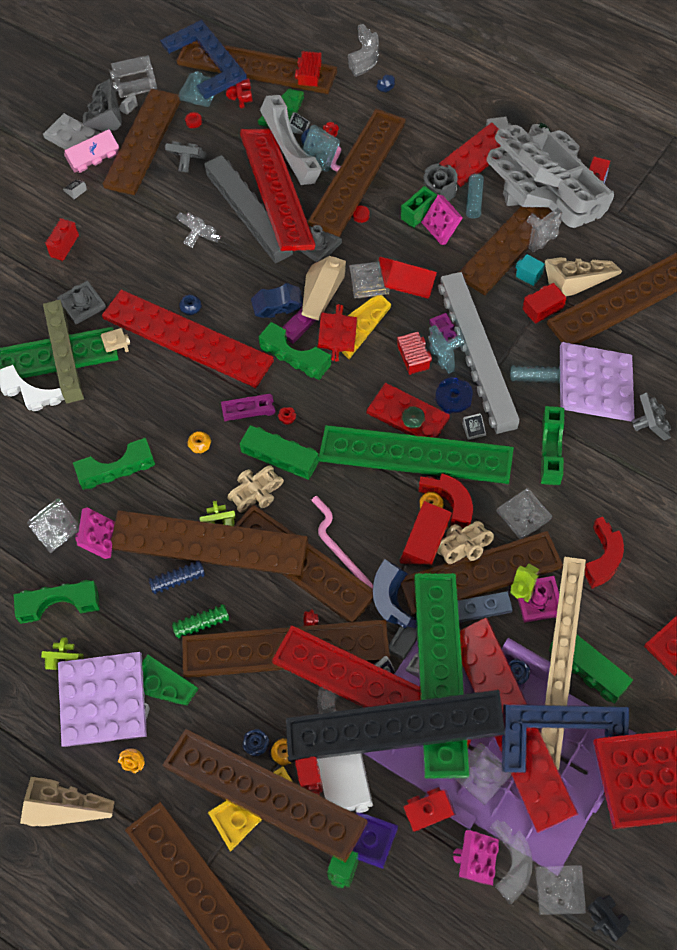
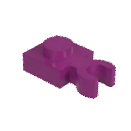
M446 313L430 319V325L437 337L443 335L445 345H448V337L457 341V334L453 331L454 325Z

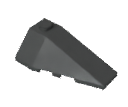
M110 78L96 86L92 95L93 101L88 103L87 106L89 110L83 114V125L85 127L105 132L107 130H117L122 125L113 82Z

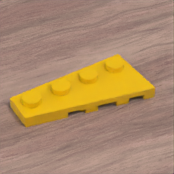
M380 293L348 315L357 317L354 352L342 351L348 359L352 357L391 308V303Z
M283 766L273 772L292 782ZM228 801L208 812L230 852L262 820Z

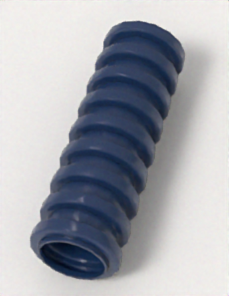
M198 560L195 564L193 562L190 563V566L185 565L184 568L179 567V570L173 569V572L167 571L165 575L162 573L159 577L156 575L154 579L152 577L149 578L148 581L152 592L156 595L158 591L163 592L164 589L169 590V587L181 586L183 582L184 584L189 580L192 582L194 578L197 580L200 576L202 578L205 577L201 562Z

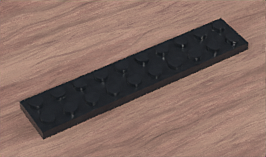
M499 690L286 718L289 762L314 756L317 759L506 735Z

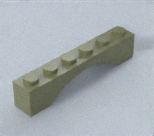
M61 300L44 303L43 307L61 393L66 404L83 400L84 395L73 356L66 312Z

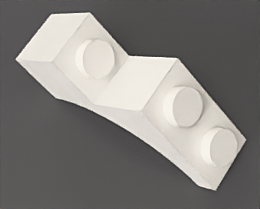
M13 365L0 369V388L4 396H14L21 391L29 411L41 410L43 406L49 404L54 406L64 400L60 388L44 390L24 382Z

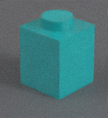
M527 254L523 260L520 259L516 264V277L534 286L543 275L545 264Z

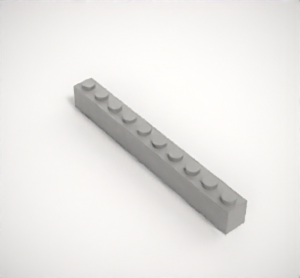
M462 272L442 276L441 283L438 285L439 293L444 296V306L446 309H449V318L455 325L454 330L457 338H460L461 351L465 352L466 364L468 367H471L472 380L478 385L477 392L479 397L483 398V408L489 414L490 427L494 428L496 434L518 429V414Z

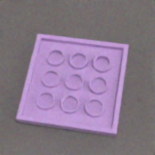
M562 342L560 345V407L568 411L632 421L634 419L632 355Z
M141 652L58 662L61 744L63 747L147 737Z

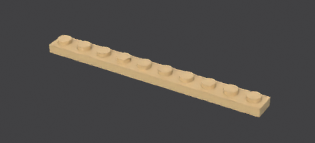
M564 557L545 705H567L585 559ZM542 728L541 734L559 770L564 728Z

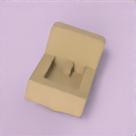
M122 328L101 334L106 352L123 347L125 352H129L127 345H130L128 335L123 334Z

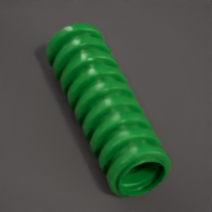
M221 604V607L215 606V609L212 610L210 608L207 612L204 610L202 614L196 613L197 615H191V618L185 617V620L182 621L180 619L177 623L175 621L172 622L176 638L180 639V636H187L188 633L191 635L193 631L199 632V629L205 630L204 627L208 626L210 628L212 624L215 626L218 622L221 624L223 620L229 621L225 605Z

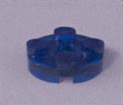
M456 377L447 378L441 381L436 389V402L445 413L462 412L471 406L473 390L465 380L463 382ZM452 392L459 394L456 398L451 397Z

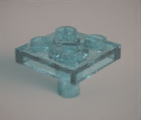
M201 72L190 73L178 94L180 100L209 107L214 96L205 100L198 92L196 85L210 79V77L203 76Z
M311 125L302 150L308 155L315 157L321 169L326 172L330 169L340 140L318 126Z
M436 325L430 327L428 339L431 345L429 349L433 355L438 357L441 368H445L449 374L455 371L453 350L463 346L464 341L459 334L446 341Z

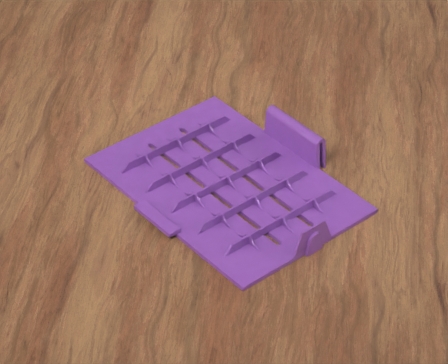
M508 638L502 648L507 661L519 659L524 661L530 668L529 679L524 684L519 685L527 704L545 705L550 662ZM416 640L395 675L420 686L419 678L406 671L414 655L418 654V641ZM462 665L464 694L475 693ZM570 694L568 696L567 706H589ZM564 728L561 756L569 760V763L566 764L560 760L559 773L579 815L540 833H537L512 775L503 772L502 769L482 758L485 754L502 764V753L494 736L471 739L469 745L482 753L479 756L468 749L469 778H424L423 745L363 753L425 793L437 787L440 790L446 789L456 812V815L450 818L469 830L473 824H476L556 876H558L590 816L593 812H597L606 797L593 740L596 738H605V729ZM629 729V735L636 734L634 731ZM572 762L587 771L588 774L584 775L569 765Z

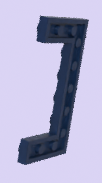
M202 20L161 40L162 46L169 54L197 40L222 71V73L196 85L198 92L205 100L247 79L243 69Z
M503 704L506 735H502V771L526 772V728L605 729V737L629 735V707Z

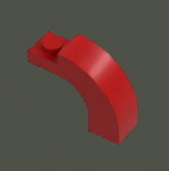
M441 474L440 480L429 476L420 478L419 492H435L450 503L453 509L450 527L458 524L464 529L471 525L473 514L472 499L467 489L458 480L445 474Z
M604 517L597 518L593 525V529L603 545L604 555L597 560L585 564L584 575L592 589L612 578L619 567L624 553V542L620 531L612 533V527L609 522L605 521Z

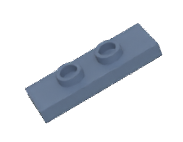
M508 591L458 601L459 623L512 613L513 611Z

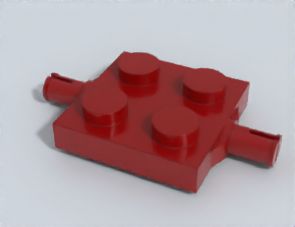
M340 304L336 305L335 314L321 313L318 348L332 351L331 360L334 361L335 359V362L339 361V352H354L357 317L343 315V305L340 306L339 311Z

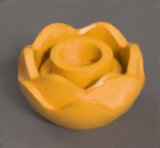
M194 432L188 438V447L194 453H204L210 447L211 438L205 432Z
M435 492L425 493L420 498V508L424 501L428 503L433 502V505L443 508V499Z
M287 739L276 741L271 749L272 759L282 766L291 763L288 761Z
M130 748L119 754L118 762L125 771L137 773L143 769L144 757L139 750Z

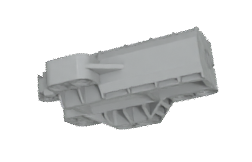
M533 124L529 134L518 125H511L497 131L495 140L501 147L490 150L486 160L507 182L505 186L506 191L522 207H549L567 226L572 228L599 219L608 210L614 198V191H611L603 181L593 174V171H590L577 158L580 147L567 133L560 130L550 132L548 128H539V124Z

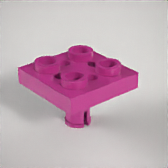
M438 195L421 223L441 245H446L463 217L443 195Z
M88 507L82 509L79 532L76 534L78 537H75L77 546L104 559L111 558V539L115 521Z
M555 577L539 578L534 587L535 591L533 590L529 600L530 604L524 601L523 598L518 599L524 623L557 617L559 591Z
M465 830L463 849L457 848L454 851L455 854H460L461 856L453 855L454 861L461 863L459 877L485 885H493L499 840L475 831Z

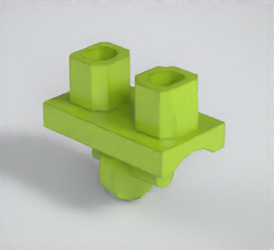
M213 501L214 507L206 508L207 514H215L199 517L200 522L215 524V522L222 521L223 525L235 526V512L219 513L220 511H226V506H218L217 501Z
M528 564L525 568L520 566L517 569L510 593L518 599L523 598L524 601L529 602L538 578L539 569L531 564Z
M62 637L60 643H53V649H59V652L42 651L41 655L42 658H45V669L58 670L59 659L71 661L83 659L84 654L67 653V650H74V644H68L67 637Z

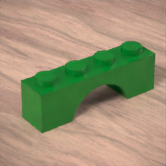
M272 322L259 336V344L263 351L270 352L277 359L286 361L293 368L300 369L311 378L314 377L320 380L331 366V355L317 347L307 351L292 349L286 343V330Z
M545 406L542 421L541 484L560 485L562 481L564 462L562 457L563 407Z
M146 438L129 443L124 456L114 463H100L90 456L73 462L79 483L82 489L85 490L92 489L96 485L105 482H112L122 476H130L140 470H147L155 466V462Z
M83 580L77 584L65 583L59 587H43L36 591H21L18 594H14L15 617L20 624L40 621L43 612L49 606L58 602H67L74 605L79 613L100 610L98 588L94 581Z

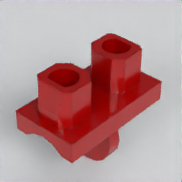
M249 79L237 83L236 87L233 85L226 89V96L235 100L238 97L240 108H245L244 103L253 101Z

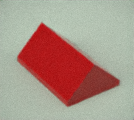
M384 257L379 258L384 287L424 298L430 297L437 272Z
M424 501L399 562L401 564H433L452 513Z

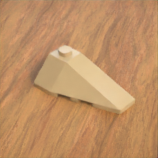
M328 256L312 264L305 279L302 316L319 321L321 313L325 311L345 277V260Z
M561 257L545 260L549 285L554 282L565 296L575 295L622 272L612 261L592 260L590 263L584 262L581 259L566 261V258Z
M31 777L24 799L20 823L29 826H50L112 817L114 801L92 793L86 795L78 793L77 788L72 786L69 789L60 787L59 782L54 780Z

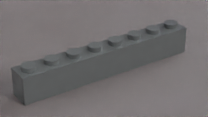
M221 155L205 163L208 178L276 264L293 255V251L280 250L264 204L259 203L256 194L249 190L248 184L241 180L237 171L233 170L230 161L225 160Z

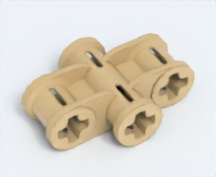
M271 465L266 466L254 476L251 470H245L237 479L241 485L228 494V499L235 503L240 513L248 510L257 502H259L260 508H265L274 500L273 495L270 493L278 489L284 480L282 477H278Z
M480 521L472 523L463 530L461 526L455 524L447 530L446 537L441 540L437 553L442 555L448 564H453L465 556L469 560L474 561L482 555L483 547L492 542L494 534L490 530H486Z

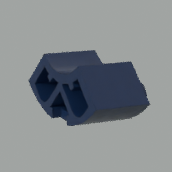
M288 283L275 289H261L251 298L255 316L272 318L275 317V314L283 312L289 314L303 306L300 288Z

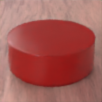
M192 112L185 117L186 125L189 128H198L202 124V118L199 113Z
M357 206L353 213V219L358 223H364L370 217V211L365 206Z

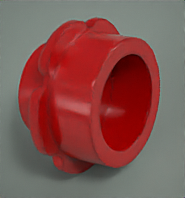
M328 122L327 125L323 126V132L326 137L334 138L337 136L339 130L337 124Z
M291 407L280 409L278 419L286 425L293 423L296 418L295 410Z
M311 609L304 612V626L318 625V614H315L314 610Z

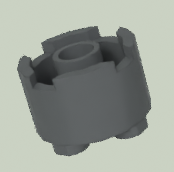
M439 163L431 165L425 170L423 187L426 186L437 196L443 195L450 201L455 197L457 191V172L450 165H447V167L439 166Z

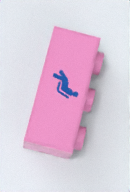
M107 130L66 149L64 155L73 172L79 171L80 173L92 164L94 166L100 164L102 159L106 157L110 159L116 156L119 146L110 130Z

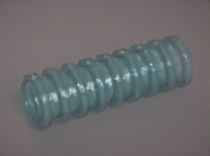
M472 174L469 177L466 215L470 218H478L481 215L484 177L480 174Z
M512 365L510 379L512 382L515 380L517 382L529 380V382L540 381L543 383L546 381V383H549V381H552V383H555L557 381L560 383V367L556 368L553 366L550 368V366H547V368H544V366H541V368H538V366H535L533 368L532 366L521 367V365H518V367H515V365Z

